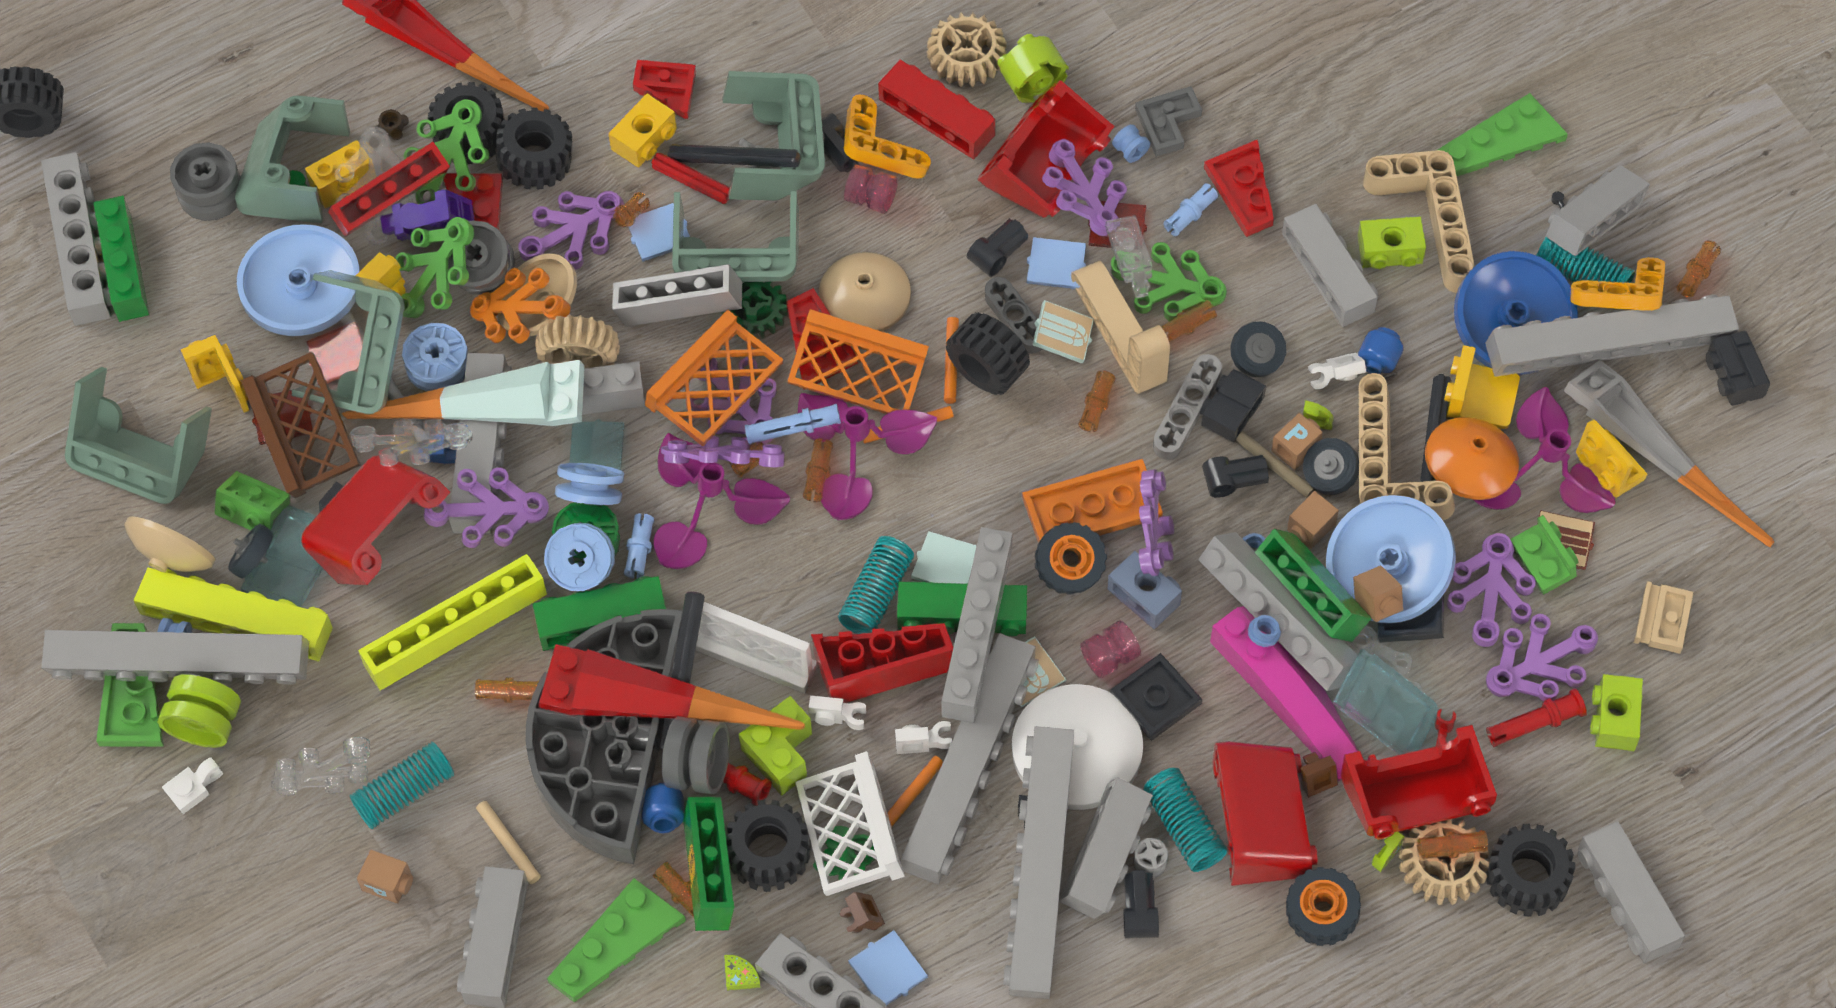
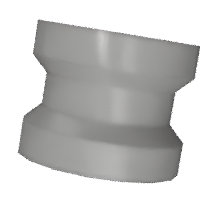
M1146 838L1140 841L1135 849L1134 868L1153 873V878L1161 876L1166 869L1168 850L1165 844L1155 838Z

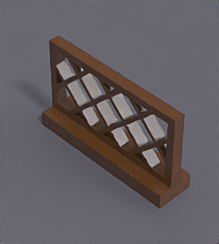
M314 352L307 353L257 377L251 375L241 380L287 494L294 498L300 497L307 493L306 490L361 466ZM310 362L314 372L309 384L295 379L299 367ZM276 377L287 380L281 396L270 393L266 382ZM316 381H318L320 388L315 386ZM293 382L307 387L300 404L286 399ZM313 390L323 393L325 398L320 412L306 407ZM273 398L279 400L277 405H275ZM284 403L298 408L292 425L283 422L280 418V412ZM328 408L332 416L326 414ZM304 410L318 415L312 432L298 427ZM324 418L332 420L336 424L337 429L332 440L318 435ZM285 427L290 428L288 435L285 430ZM296 431L310 436L303 453L294 450L291 444ZM340 436L343 441V444L338 443ZM316 438L330 443L324 460L309 455ZM336 446L346 449L350 458L349 462L340 466L329 463ZM296 455L301 456L300 462H298ZM307 459L322 464L318 475L306 481L303 469ZM327 467L333 468L326 472Z

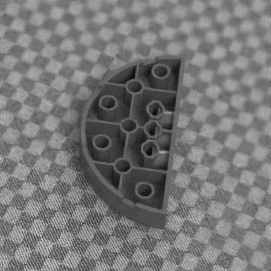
M653 609L640 611L641 614L624 618L620 615L585 631L566 647L583 651L589 649L671 677L683 610ZM544 672L529 705L525 737L531 772L541 800L559 826L580 844L602 856L634 864L643 825L642 809L645 794L652 784L664 718L567 715L539 708V701L547 673Z

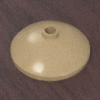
M862 252L847 255L837 260L828 268L820 282L819 297L831 316L878 331H884L895 325L906 313L910 304L911 288L905 271L895 261L877 253ZM869 281V283L867 284H861L859 282Z
M542 254L527 260L518 267L526 276L523 286L529 282V274L536 268L543 269L550 277L546 287L538 289L525 301H544L550 295H558L566 300L570 306L572 305L577 288V275L572 264L564 257L557 254ZM521 288L512 290L502 300H507ZM498 313L501 325L509 331L510 326L504 314ZM518 314L522 323L530 330L529 337L538 335L541 324L546 323L548 320L544 314Z
M133 516L128 517L124 524L126 532L136 549L150 559L148 564L161 572H166L167 569L180 572L203 571L211 568L215 562L214 556L204 547L161 524Z

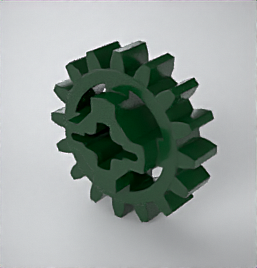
M772 281L744 282L742 284V309L730 310V312L737 316L736 322L753 336L758 333L761 339H764L765 331L768 330L775 334V324L784 325V316L788 315L786 294H782L780 285L773 287Z

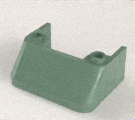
M729 71L722 97L723 103L752 104L753 115L757 121L766 125H777L779 149H796L802 156L800 165L796 168H735L729 190V199L776 201L790 195V191H797L818 180L823 174L825 157L819 85L816 79L807 74Z
M292 96L282 102L258 124L235 193V201L238 210L246 215L322 223L323 214L317 187L290 185L289 170L284 165H281L280 162L291 130L349 137L350 128L344 100Z
M790 191L789 237L774 239L768 248L707 249L702 240L695 237H683L684 209L680 192H674L672 252L674 273L730 264L742 282L786 281L790 279L796 272L799 254V206L797 191Z
M333 270L314 273L313 280L355 290L356 303L361 309L369 312L358 371L344 373L339 379L337 391L330 389V392L337 407L364 414L376 413L382 410L387 402L403 318L404 301L397 292L375 280ZM303 386L293 389L291 396L303 398L307 387ZM313 390L309 400L324 404L325 398L323 393Z
M100 367L75 383L65 448V459L68 465L75 471L161 504H167L176 499L181 494L204 454L212 408L206 406L181 422L180 434L176 436L172 447L121 427L123 418L121 408L113 400L103 397L107 368Z

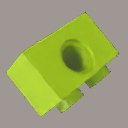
M1421 216L1360 221L1357 238L1362 268L1382 269L1386 266L1402 265L1411 267L1423 264L1426 244ZM1389 243H1392V244H1395V245H1397V246H1389L1388 244H1389Z
M1603 674L1600 684L1594 685L1592 704L1597 705V715H1592L1590 734L1596 735L1595 747L1635 751L1640 739L1643 678ZM1608 709H1617L1622 715L1615 716Z

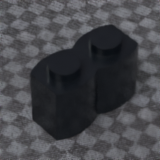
M1235 369L1228 376L1222 375L1215 388L1217 393L1212 399L1208 397L1200 409V414L1203 415L1201 426L1233 443L1236 441L1237 436L1243 432L1248 421L1262 403L1266 392V385Z

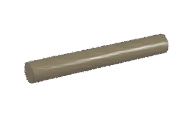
M1244 431L1237 436L1236 442L1254 456L1263 455L1267 466L1304 497L1308 498L1315 491L1309 483Z

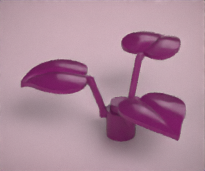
M1544 387L1529 396L1518 411L1516 423L1524 437L1528 439L1539 438L1541 444L1537 454L1518 471L1515 481L1522 477L1541 458L1549 463L1561 460L1562 475L1566 479L1560 484L1559 492L1562 500L1569 508L1580 513H1591L1612 508L1616 504L1615 497L1609 490L1601 486L1598 477L1589 467L1578 463L1571 468L1570 472L1568 471L1570 455L1566 452L1571 446V437L1567 433L1569 427L1568 418L1562 407L1551 395L1549 389ZM1514 481L1511 487L1503 494L1491 499L1474 501L1489 509L1503 510L1513 506L1519 500L1521 490Z
M801 393L798 401V413H802V409L805 408L815 410L837 404L841 419L840 424L815 428L812 433L803 431L807 437L815 441L826 442L832 439L836 432L842 434L845 431V435L850 439L849 477L844 474H834L828 477L820 488V501L831 517L837 520L854 518L861 514L872 500L873 489L871 482L865 478H855L856 443L864 440L869 435L870 429L879 438H886V445L891 451L898 454H912L922 449L927 443L937 424V417L920 411L896 410L887 413L881 418V431L875 425L873 419H868L867 411L860 406L848 407L843 400L830 396Z
M667 433L658 453L657 464L661 478L674 487H682L689 481L692 484H697L700 495L689 528L681 522H669L663 524L657 530L654 536V550L659 563L666 568L683 569L696 564L703 558L707 549V538L694 530L706 497H715L724 489L729 500L736 501L734 505L736 516L746 523L760 525L775 518L789 504L790 496L777 486L755 478H746L738 481L734 486L733 494L729 487V481L724 480L725 472L723 467L716 462L704 463L689 458L688 463L676 464L665 462L664 454L661 453V447L668 446V441H684ZM685 441V442H687V445H692V444H693V443H691V442Z

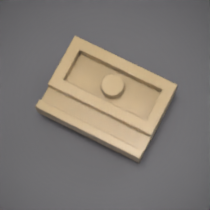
M1647 581L1634 643L1639 644V642L1649 644V647L1680 654L1683 649L1693 592L1667 585H1652V582Z

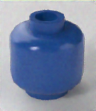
M1380 327L1367 333L1358 351V356L1365 361L1368 373L1386 374L1396 368L1404 347L1400 341V336L1395 331Z
M658 783L649 787L646 790L642 809L644 824L657 833H669L679 827L684 821L685 816L682 791L680 789L667 788L665 783Z

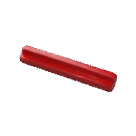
M656 153L652 159V168L722 204H726L730 200V187L663 153Z

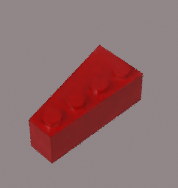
M945 623L905 626L899 631H885L884 628L872 629V633L852 634V631L839 632V636L823 637V633L811 634L814 655L830 698L843 699V703L947 673L954 648Z

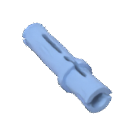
M837 404L815 410L805 408L802 409V413L745 425V432L748 443L751 445L752 443L803 431L812 433L815 428L840 424L841 419Z

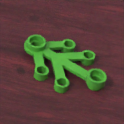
M461 100L456 103L450 115L434 121L424 119L417 125V133L426 139L433 138L438 131L453 127L450 136L435 142V145L449 165L453 160L457 172L455 179L456 187L465 192L473 190L476 185L475 177L470 174L461 146L465 133L471 145L468 152L469 159L476 164H484L489 158V152L483 147L477 128L482 118V112L479 105L471 100ZM468 109L470 115L466 120H463L462 112ZM426 124L431 126V131L428 134L423 132ZM407 148L404 152V159L411 156L412 152H417L422 148ZM481 149L483 155L481 159L476 160L475 152ZM446 173L416 192L418 205L426 203L423 200V195L427 191L431 194V198L427 202L435 200V192L440 191L439 188ZM464 177H468L470 180L467 187L462 186V179Z
M455 217L447 223L444 229L429 231L417 228L412 232L411 242L417 247L426 248L432 242L444 241L438 251L416 255L404 252L397 254L395 259L401 265L400 271L410 272L416 267L427 266L410 293H405L401 296L404 301L403 317L418 318L422 315L425 308L422 297L435 278L437 291L431 296V304L434 308L442 310L448 309L452 304L449 282L460 286L467 283L469 273L466 269L465 246L469 245L474 238V228L468 220ZM423 234V240L420 242V236ZM453 253L454 266L448 269V259ZM459 272V273H460V277H459V279L457 280V273ZM441 296H443L442 304H440Z
M1163 242L1153 245L1151 257L1156 263H1161L1167 273L1135 265L1134 258L1128 253H1118L1111 260V273L1118 280L1123 281L1132 277L1162 285L1148 293L1141 292L1135 296L1134 308L1142 314L1150 312L1153 304L1181 291L1191 293V295L1179 301H1168L1164 305L1163 314L1168 321H1178L1182 316V312L1200 304L1210 307L1220 305L1226 298L1227 289L1225 284L1217 277L1208 276L1199 262L1198 253L1193 250L1183 252L1181 255V267L1186 271H1191L1196 281L1185 278L1170 254V247ZM1162 250L1166 254L1158 255L1156 252ZM1188 258H1192L1195 260V262L1188 263L1185 260ZM1124 267L1127 271H1120L1118 269ZM1208 291H1213V292H1215L1216 294H1215V295H1209V294H1207L1206 292H1208ZM1144 300L1149 304L1140 305L1138 302ZM1174 308L1178 312L1173 314L1170 313L1168 310Z

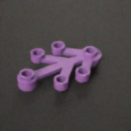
M1066 139L1055 142L1049 152V159L1056 166L1066 167L1075 182L1064 179L1062 171L1056 167H1048L1042 177L1043 182L1049 187H1056L1062 190L1056 199L1057 206L1062 210L1072 211L1089 219L1091 230L1100 236H1108L1115 232L1119 226V218L1114 212L1118 202L1123 199L1127 191L1126 185L1121 181L1114 180L1106 190L1108 198L1104 207L1098 199L1104 179L1109 176L1113 169L1112 162L1107 158H1098L1093 166L1094 174L1089 183L1074 158L1075 147L1073 143ZM1077 198L1086 201L1088 206L1076 202Z
M566 191L558 197L559 207L563 212L549 210L544 206L535 208L532 216L536 226L546 227L550 223L563 226L541 239L535 236L523 238L519 243L521 258L526 262L535 256L542 255L544 251L573 235L570 248L565 253L564 258L572 264L575 270L579 269L584 263L582 249L588 227L597 220L599 222L596 235L590 239L591 249L595 254H605L609 250L607 237L611 222L621 216L624 211L623 200L615 192L605 191L600 193L597 198L574 195L572 192ZM565 200H572L570 204L563 203ZM607 206H613L611 209H604ZM576 207L589 210L582 215L567 213L574 211ZM539 215H546L544 219L537 218ZM597 242H604L603 246H595ZM532 250L537 251L533 254H527L529 251ZM572 257H578V258H579L577 261H570V260H569V259L572 258Z
M748 357L740 360L739 370L748 365ZM712 358L709 361L710 371L718 370L717 360ZM753 359V369H758L757 362ZM750 376L741 377L739 389H747L750 386ZM725 377L710 378L711 383L718 390H729L728 381ZM697 378L701 381H706V378ZM769 378L758 389V394L761 397L758 413L750 407L749 398L735 413L740 414L745 421L728 420L716 434L723 432L746 434L745 425L772 420L773 418L770 417L772 399L777 393L775 381ZM765 386L772 387V390L765 392L762 390V388ZM725 397L726 399L712 398L713 411L727 410L731 406L730 397ZM690 398L692 411H709L708 398ZM698 399L704 401L700 405L694 404V401ZM708 418V427H709V428H710V418ZM773 439L756 442V444L764 445Z
M713 436L704 446H701L699 443L687 445L685 441L673 440L668 441V446L661 447L664 461L668 463H688L689 458L704 463L718 462V459L734 464L750 463V458H759V465L763 467L784 466L785 453L782 452V446L767 444L763 445L762 451L750 450L747 437L731 438V445L719 446V437Z
M494 468L490 472L489 484L494 489H501L514 501L503 502L476 481L477 476L473 470L463 469L458 473V487L464 491H469L481 502L447 504L443 500L437 506L443 509L440 513L434 512L432 508H424V520L430 526L440 527L446 524L449 517L484 516L475 526L466 527L462 533V543L468 548H475L480 544L481 538L503 515H515L507 525L498 526L494 532L495 543L501 547H506L512 543L513 536L527 522L537 523L543 520L548 513L549 505L543 495L536 492L525 493L508 480V473L503 468ZM501 476L504 478V480L501 482H497L493 479V477ZM469 477L472 479V482L465 483L461 478ZM528 504H536L538 508L531 509L528 507ZM502 532L507 533L509 538L502 539L498 534ZM474 534L477 536V539L469 540L466 535Z
M1154 469L1143 471L1140 481L1144 506H1140L1139 514L1146 548L1139 550V562L1143 574L1150 573L1151 576H1158L1159 569L1164 567V561L1173 560V547L1170 541L1161 542L1157 545V539L1161 536L1174 534V523L1171 516L1158 518L1159 494L1161 491L1166 490V480L1163 472H1157Z
M1502 533L1488 536L1483 542L1482 552L1465 562L1455 564L1452 579L1458 584L1467 583L1473 571L1488 563L1489 568L1486 575L1462 590L1452 591L1447 600V607L1452 612L1458 613L1465 609L1468 601L1485 591L1481 619L1475 623L1472 631L1474 642L1482 647L1494 645L1499 636L1500 629L1494 621L1498 594L1512 610L1511 618L1514 622L1524 624L1529 621L1532 613L1530 605L1522 602L1501 576L1503 565L1516 580L1515 589L1519 594L1526 596L1534 591L1536 585L1535 578L1527 574L1514 559V546L1510 538ZM1500 548L1503 553H1496L1492 549ZM1463 570L1467 575L1459 576L1456 571ZM1526 581L1530 583L1531 586L1525 588L1521 586L1520 582ZM1458 598L1463 603L1456 605L1452 602V599ZM1516 610H1524L1527 615L1519 616ZM1486 632L1490 635V638H1482L1479 634Z
M1537 614L1531 619V636L1525 661L1513 667L1515 651L1522 644L1523 634L1516 628L1506 630L1502 639L1504 649L1500 665L1489 670L1486 677V685L1491 693L1498 697L1509 696L1517 691L1539 697L1542 701L1549 698L1555 700L1559 692L1556 682L1545 680L1538 684L1522 678L1534 674L1565 682L1572 688L1581 687L1586 679V671L1582 667L1575 665L1566 669L1550 664L1574 651L1580 654L1592 652L1598 641L1597 632L1587 625L1578 626L1574 629L1569 639L1540 653L1544 635L1548 633L1551 623L1546 615ZM1542 622L1545 628H1537L1534 623ZM1580 634H1586L1591 639L1584 640L1580 637ZM1514 636L1518 639V642L1512 643L1507 637ZM1570 674H1579L1581 679L1574 680ZM1497 677H1506L1508 682L1501 683ZM1543 688H1551L1554 693L1551 695L1545 694Z

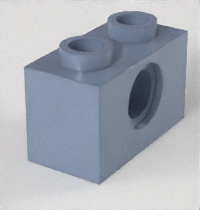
M1136 551L1108 575L1107 589L1154 630L1181 605L1182 590L1179 584L1172 577H1165L1161 572H1159L1158 576H1151L1150 573L1143 574L1140 567L1139 554ZM1143 585H1149L1154 589L1151 591H1144L1140 589V587Z

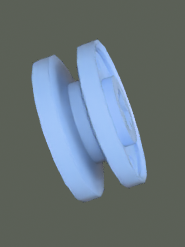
M429 323L419 326L408 335L403 344L402 358L407 376L417 388L426 392L459 384L465 378L468 349L464 337L454 327L444 323Z
M564 463L558 466V476L571 482L556 486L555 495L557 497L572 502L594 505H613L621 502L622 493L609 487V485L622 483L624 481L623 471L589 463Z
M574 523L559 529L550 537L545 548L544 564L549 576L559 586L570 591H585L600 585L610 575L615 564V550L610 538L601 528L589 523ZM575 549L578 552L584 551L587 557L583 559L585 564L574 562Z

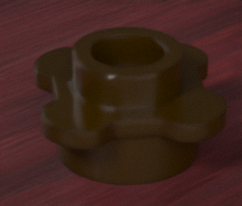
M386 110L378 118L379 124L374 128L375 133L378 136L386 135L390 136L393 140H399L403 136V128L408 125L409 119L406 115H401L396 110Z

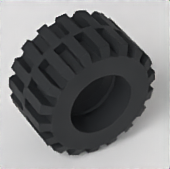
M14 66L9 69H0V132L14 137L32 138L43 137L44 134H51L54 130H57L60 127L64 88L57 78H53L54 75L45 73L37 68Z
M461 82L456 83V87L452 89L450 86L444 88L443 94L438 93L434 97L435 102H431L429 106L428 120L430 121L452 114L453 107L461 100L476 102L482 112V118L477 128L483 147L488 150L490 157L496 154L497 131L500 129V124L505 118L501 101L496 97V93L493 90L487 91V86L482 84L476 87L475 82H468V85H462ZM468 109L462 112L463 120L467 119L470 115ZM453 127L438 131L433 137V142L448 138ZM465 133L461 146L469 165L473 164L468 157L471 145ZM481 149L475 152L476 160L481 159L483 155Z
M531 107V111H526L525 108L520 109L519 114L511 113L508 115V120L501 122L500 129L497 131L496 161L499 171H503V177L506 180L512 179V184L516 186L522 184L524 189H531L532 186L537 187V190L544 189V185L554 186L556 180H563L565 173L569 172L572 158V132L569 131V125L566 121L561 122V116L558 114L551 115V111L547 109L538 111V108ZM535 145L546 150L532 152L523 149V147Z
M972 313L946 342V351L957 370L969 382L994 395L1006 393L1030 365L1029 354L1018 336L1001 321L984 313Z
M765 799L758 800V806L755 807L749 803L744 806L745 812L742 813L738 810L734 814L735 822L730 821L727 826L726 843L730 868L733 874L738 875V880L741 883L745 884L749 881L751 889L757 890L758 886H763L764 892H771L772 886H777L778 890L785 889L784 883L787 881L791 885L797 881L796 874L802 876L806 870L805 863H809L810 844L806 823H803L800 813L798 811L793 813L792 806L787 803L783 807H780L778 800H772L771 804H765ZM766 834L780 836L787 842L785 848L780 853L771 857L757 856L749 850V846L756 838Z
M1522 824L1521 830H1518L1516 826L1510 828L1507 835L1503 833L1498 838L1497 844L1494 845L1489 858L1486 881L1487 885H1492L1490 893L1493 897H1500L1498 904L1503 908L1506 904L1511 906L1510 912L1516 915L1518 910L1524 911V916L1531 917L1533 911H1536L1538 916L1545 915L1548 908L1553 911L1558 907L1559 902H1563L1574 877L1575 862H1572L1574 854L1572 849L1566 850L1568 842L1564 838L1558 840L1556 838L1558 832L1553 829L1549 833L1543 831V825L1537 824L1535 829H1531L1530 824ZM1519 859H1533L1544 866L1549 878L1540 882L1524 880L1515 872L1512 863Z

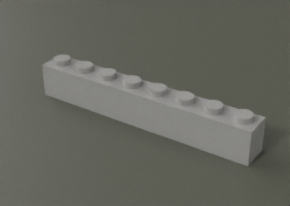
M1712 294L1695 301L1679 299L1671 304L1662 305L1656 310L1616 309L1612 313L1600 314V312H1591L1583 317L1573 319L1570 316H1562L1546 323L1535 320L1518 327L1502 325L1492 331L1485 344L1494 376L1497 377L1598 362L1599 360L1604 361L1710 345L1711 341L1715 338L1737 333L1739 326L1730 296L1718 297Z
M45 630L41 668L51 674L53 679L71 680L72 675H84V679L94 681L104 680V676H116V680L135 681L136 676H148L149 681L166 682L168 677L183 674L212 678V680L219 683H231L232 678H244V682L251 684H262L264 679H276V682L279 684L291 685L296 684V679L306 680L309 641L302 635Z
M999 633L988 658L974 723L960 722L902 855L901 864L903 872L938 885L943 875L948 876L955 860V857L951 856L955 846L961 847L967 832V828L964 827L968 817L973 818L979 805V799H976L980 788L986 789L991 777V771L988 770L992 760L998 761L1003 749V743L1000 742L1004 732L1010 733L1015 721V715L1012 714L1016 704L1021 706L1025 699L1027 687L1024 684L1027 677L1033 678L1038 668L1039 660L1035 659L1036 646Z
M1034 726V736H1027L1025 756L1032 757L1031 767L1024 768L1022 788H1028L1027 801L1021 800L1019 820L1025 821L1024 833H1018L1016 853H1022L1021 866H1014L1013 886H1019L1018 899L1011 898L1010 919H1016L1015 932L1008 931L1006 952H1013L1012 965H1005L1003 985L1009 986L1010 996L1050 999L1074 744V730Z

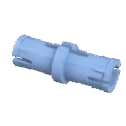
M1205 183L1190 199H1184L1180 203V208L1163 222L1168 232L1174 228L1171 235L1178 236L1192 221H1197L1201 217L1202 211L1218 198V193L1214 188L1209 192L1207 191L1211 187L1210 184Z
M641 513L634 515L632 535L627 540L628 557L624 575L634 579L635 572H637V578L644 576L647 554L652 549L650 537L654 518L648 514H644L643 520H641Z

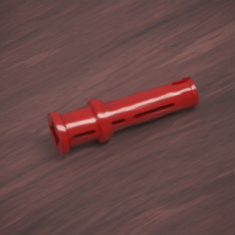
M1574 688L1569 691L1568 695L1555 700L1550 698L1544 700L1542 707L1494 726L1486 727V733L1491 734L1488 735L1491 745L1497 747L1502 743L1545 726L1559 727L1562 721L1575 716L1584 717L1587 715V710L1581 694Z
M728 763L723 780L727 784L728 790L733 794L738 792L752 800L753 805L758 806V800L767 798L772 787V781L767 778L762 780L751 774L744 765L735 767Z

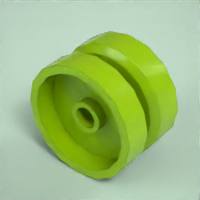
M183 674L175 676L167 693L170 702L164 703L157 720L160 728L169 735L193 745L210 748L225 746L232 729L229 721L234 720L241 704L239 695L231 688L205 677Z

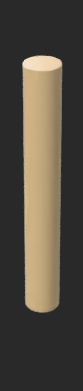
M487 801L479 803L476 807L477 811L518 868L525 871L528 882L530 884L537 882L541 875Z

